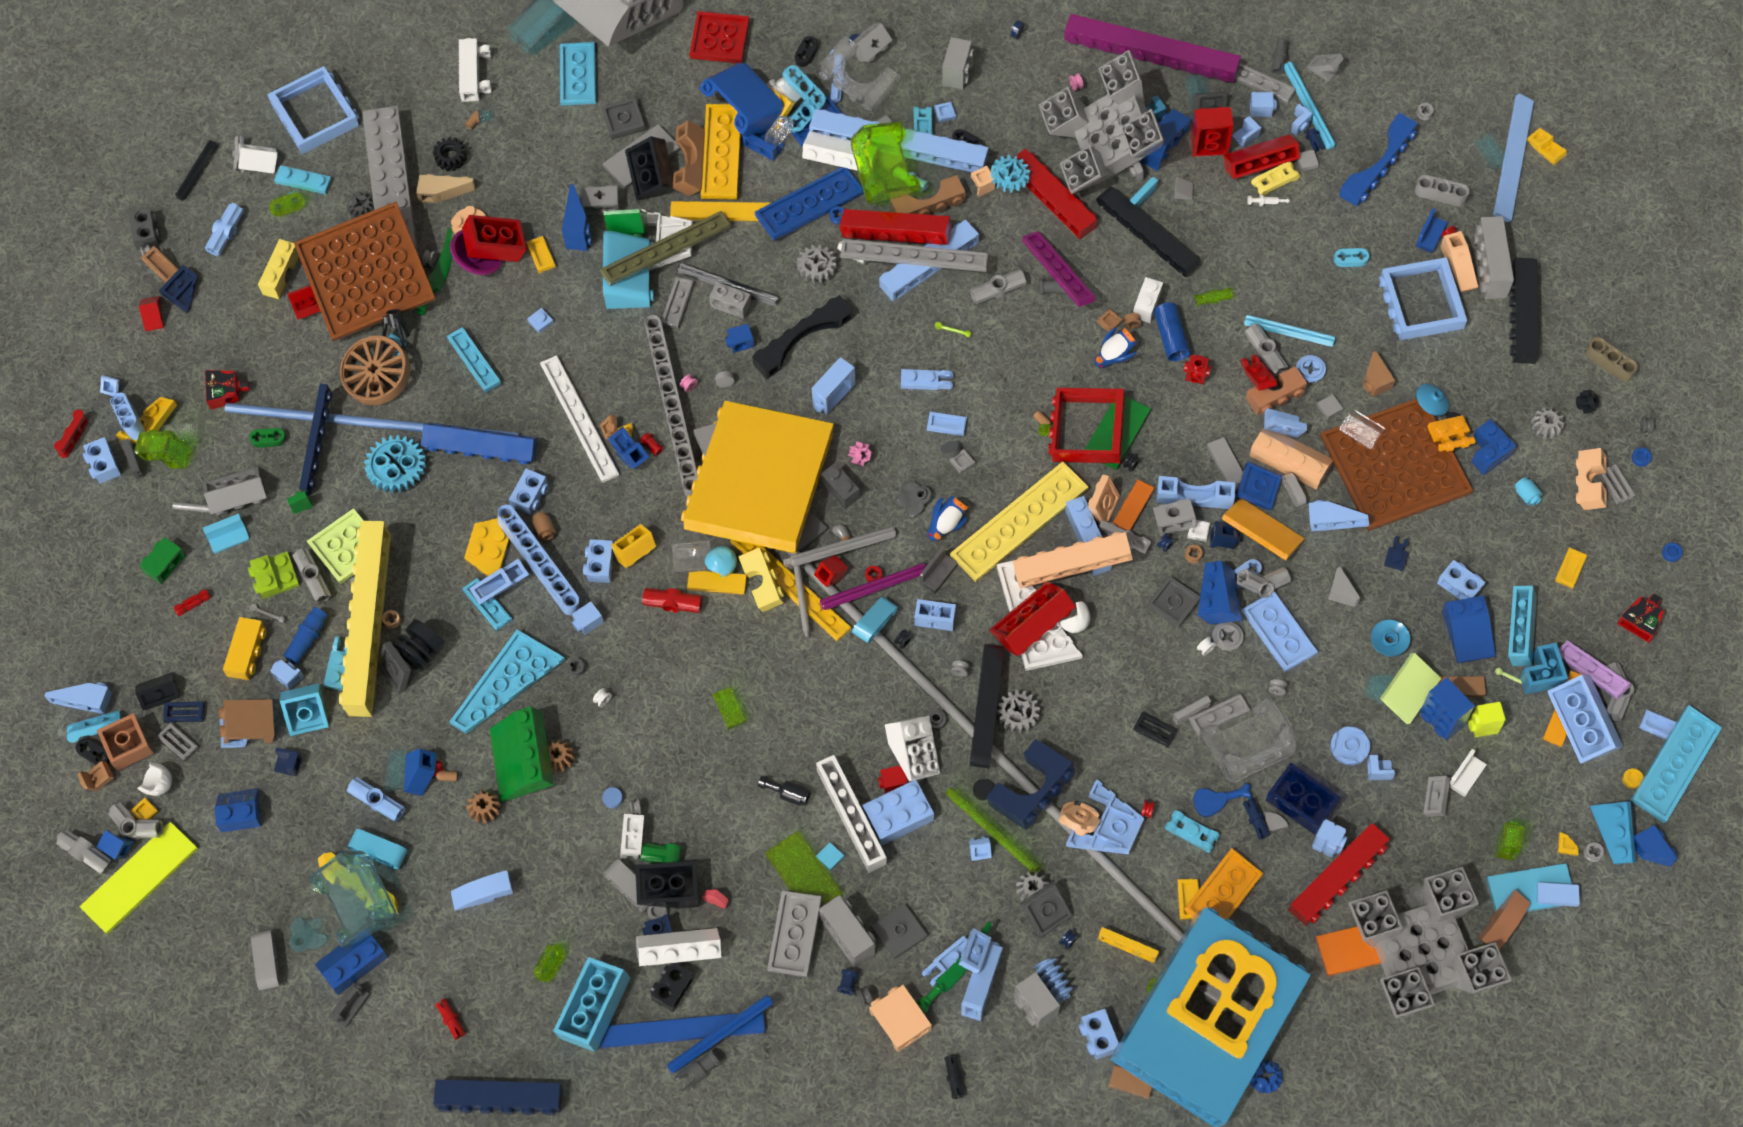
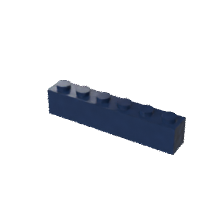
M436 1079L433 1105L440 1112L446 1113L451 1112V1109H459L461 1113H472V1110H480V1113L491 1114L493 1110L501 1111L502 1114H513V1111H522L524 1115L542 1112L543 1115L552 1116L555 1115V1112H561L562 1086L560 1083Z

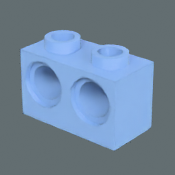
M105 437L83 445L85 449L83 456L86 463H90L92 467L89 468V472L93 479L96 478L99 483H103L121 475L110 445Z
M525 469L509 498L510 506L532 515L533 511H536L540 506L541 496L545 495L548 491L549 485L546 476ZM538 483L537 486L531 487L532 484ZM524 499H530L526 503L522 502Z
M590 539L589 546H586L585 557L588 558L587 564L583 566V575H586L588 582L611 583L614 557L611 544L613 541ZM597 551H604L600 555L595 554ZM601 568V571L593 572L594 569Z
M1453 560L1440 575L1437 584L1458 599L1476 597L1483 589L1485 582L1479 575L1470 572L1464 564ZM1450 574H1455L1458 578H1453ZM1466 585H1470V586H1472L1474 589H1473V590L1468 589V588L1466 587Z
M1102 1009L1081 1017L1079 1029L1082 1036H1086L1089 1043L1086 1045L1089 1054L1094 1055L1096 1060L1113 1054L1119 1043L1106 1010ZM1097 1022L1100 1028L1094 1030L1090 1028L1089 1023ZM1105 1041L1108 1047L1101 1049L1097 1046V1042Z

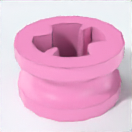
M1079 73L1075 74L1074 77L1072 75L1069 76V82L1074 91L1084 87Z
M688 374L681 380L679 386L682 389L685 388V392L689 393L696 387L698 380L693 378L691 374Z

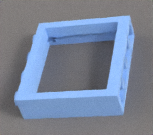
M324 66L267 94L271 105L302 154L359 126L357 121L359 116L356 110L350 108L351 103L348 97H343L341 86L334 83L335 78L331 72L328 73ZM326 82L347 118L303 140L281 103Z
M1447 257L1382 269L1381 276L1379 277V286L1384 289L1383 298L1385 303L1389 305L1388 314L1390 319L1394 321L1393 330L1398 334L1399 340L1465 328L1467 318ZM1438 270L1453 318L1406 326L1392 279Z

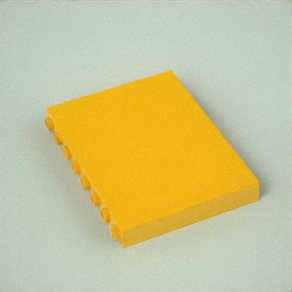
M724 401L723 407L718 409V421L714 422V424H717L706 455L704 456L703 453V464L698 466V478L693 481L692 495H688L686 502L688 507L682 512L681 521H684V529L796 553L833 437L834 423Z

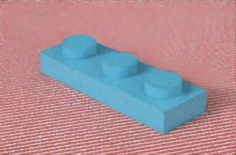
M280 165L274 181L277 184L326 194L332 179L331 176Z

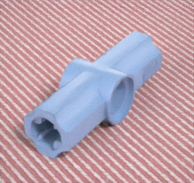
M234 203L228 205L221 219H217L213 225V234L205 246L207 252L215 256L221 255L228 240H232L233 234H236V226L244 213L243 208Z
M358 777L353 779L348 786L347 792L393 822L396 823L404 815L406 810L404 806L383 794L380 789L372 787ZM375 797H381L378 802H372Z

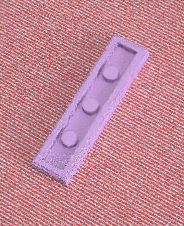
M1567 640L1559 648L1563 663L1581 675H1590L1595 685L1617 700L1630 687V682Z

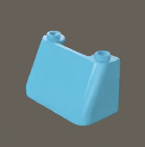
M604 231L603 267L653 244V242H650L648 238L615 231ZM649 268L611 286L603 277V294L606 309L650 307V301H654V292L650 290Z

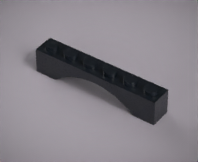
M840 295L827 301L826 305L815 309L809 317L801 319L795 327L787 329L778 339H773L768 346L756 351L752 356L753 365L766 380L782 369L787 353L799 340L819 330L842 327L854 318L853 309Z

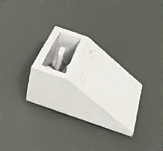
M930 716L885 724L888 744L909 781L940 774Z

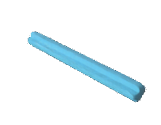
M1246 315L1244 321L1246 326L1259 324L1266 331L1331 347L1335 342V336L1252 315Z

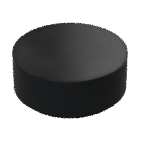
M978 780L973 786V794L979 800H987L986 796L992 791L993 786L988 780Z

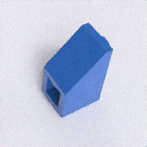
M417 749L406 754L404 792L417 796L423 795L435 773V752Z
M1655 825L1634 836L1635 850L1641 859L1669 867L1677 861L1675 850L1667 844L1664 834Z

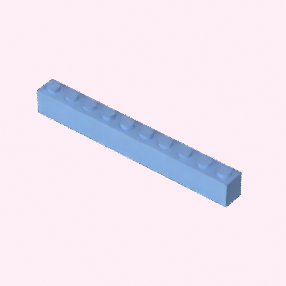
M815 109L809 126L811 132L878 147V152L971 173L985 167L988 159V147L980 144L975 145L962 140L957 141L948 137L917 132L913 129H904L895 125L881 124L877 121L863 120L860 117L854 118L842 113H832L824 109Z

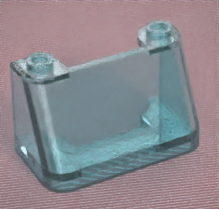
M363 851L340 852L308 877L311 887L316 893L327 894L338 916L342 928L337 930L336 938L341 948L352 946L390 925L397 919V912L370 857Z

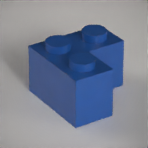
M1492 419L1476 429L1474 438L1481 449L1475 453L1472 464L1483 475H1486L1512 456L1516 448V444Z

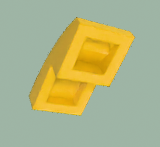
M1541 128L1527 138L1532 147L1553 165L1567 155V150L1553 142V136Z

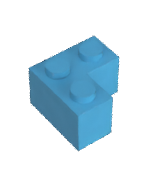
M1557 643L1537 646L1533 654L1536 666L1524 668L1520 675L1525 695L1551 690L1565 683L1568 680V676Z

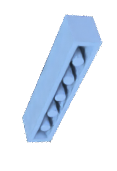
M965 219L952 227L948 245L927 243L924 247L968 251L979 243V233ZM898 263L895 268L881 275L879 287L892 301H895L942 268Z

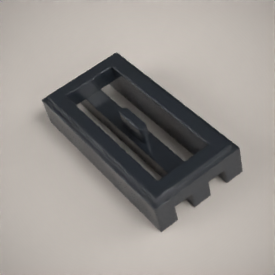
M1143 712L1133 728L1139 734L1167 748L1177 733V729ZM1144 719V720H1146V721H1148V722H1150V723H1152V724H1154V725H1156V726H1158V727H1160V728H1162V729H1164V730L1170 732L1171 734L1168 735V734H1166V733L1160 731L1159 729H1157V728H1155V727H1153V726H1150V725H1148V724L1142 722V720ZM1139 726H1142V727H1144V728H1146V729H1148V730H1150V731H1152V732H1154V733H1156V734H1158V735H1160V736H1162V737H1164V738H1166V739H1168V740H1165V739H1163V738H1161V737H1159V736H1157V735H1155V734H1153V733H1151V732H1149V731H1147V730H1145V729H1143V728H1141V727H1139Z

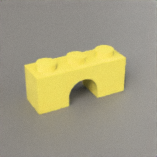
M279 239L258 283L262 295L280 299L286 286V271L288 268L294 269L299 258L294 243Z
M759 547L739 556L744 572L749 578L756 575L763 576L762 585L752 591L758 608L764 612L783 604L782 597H784V593L780 586L777 587L775 580L778 578L774 569H770L768 563L771 560L768 553Z

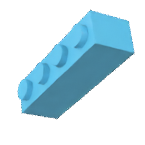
M1513 586L1508 652L1512 666H1532L1537 595L1533 586Z

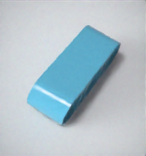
M881 596L857 622L852 633L866 643H870L891 620V615L894 616L898 607Z
M360 829L355 830L347 846L349 850L355 853L358 851V854L372 860L375 858L377 862L390 867L394 866L395 869L400 868L408 852L407 849L398 844Z

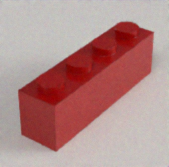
M1288 134L1224 154L1225 170L1233 179L1299 159L1298 141Z

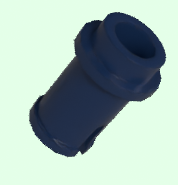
M1316 128L1309 129L1306 132V139L1310 141L1314 152L1320 151L1319 148L1323 150L1324 145L1319 137V131Z

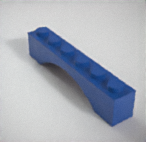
M1399 112L1389 126L1387 133L1388 149L1384 156L1369 169L1351 174L1342 185L1339 196L1357 207L1361 202L1364 203L1369 197L1368 192L1371 189L1375 190L1379 178H1384L1387 174L1389 165L1395 164L1399 152L1403 153L1409 139L1412 141L1418 132L1416 131L1418 123Z

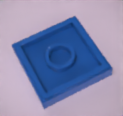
M1247 462L1235 497L1270 511L1273 508L1282 476Z

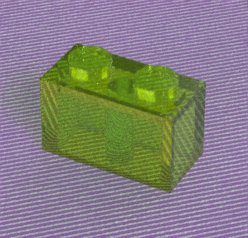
M1505 822L1497 834L1493 857L1514 861L1522 848L1525 827L1520 826L1517 822Z

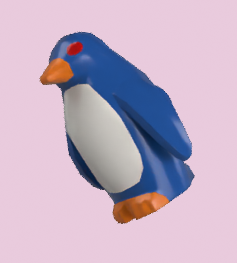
M1113 328L1106 334L1102 349L1094 359L1096 367L1100 369L1115 363L1128 361L1136 355V351L1128 354L1137 344V340L1126 328L1115 335L1114 333L1117 328Z
M952 495L943 504V498H940L933 508L932 519L927 532L929 539L932 541H938L946 533L961 528L967 520V516L962 517L968 507Z

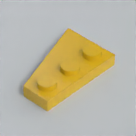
M160 396L143 411L144 415L140 417V420L144 426L145 433L141 438L132 440L125 431H119L116 437L122 441L129 439L132 444L146 448L176 408V402Z

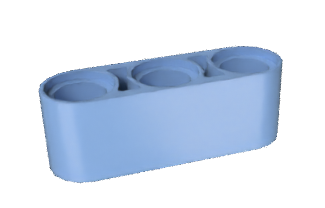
M124 393L115 394L112 396L110 403L121 427L132 440L141 438L145 433V429L135 407Z

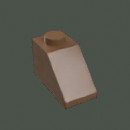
M1377 351L1372 353L1363 382L1365 391L1367 393L1370 392L1372 397L1392 389L1395 382Z

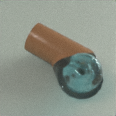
M475 111L467 120L465 126L472 130L477 123L489 121L491 115L488 111Z

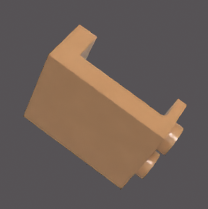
M272 699L224 700L223 706L219 707V719H223V725H220V737H224V744H228L229 740L264 739V743H272L274 738Z

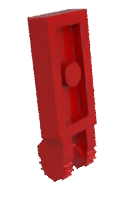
M1256 354L1251 356L1253 364L1250 366L1246 358L1240 360L1245 374L1259 391L1276 386V379L1265 365L1260 362Z

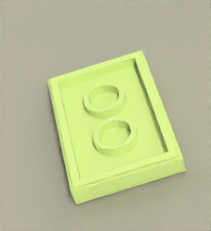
M1411 653L1380 699L1406 724H1410L1423 706L1429 691L1439 683L1441 677L1418 655Z

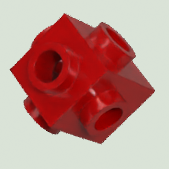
M1191 355L1190 360L1185 361L1183 372H1187L1185 381L1204 384L1205 377H1209L1211 366H1208L1209 358L1201 355Z

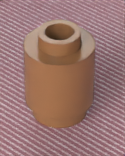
M545 512L535 514L532 517V525L538 539L543 541L551 540L556 531L550 516Z

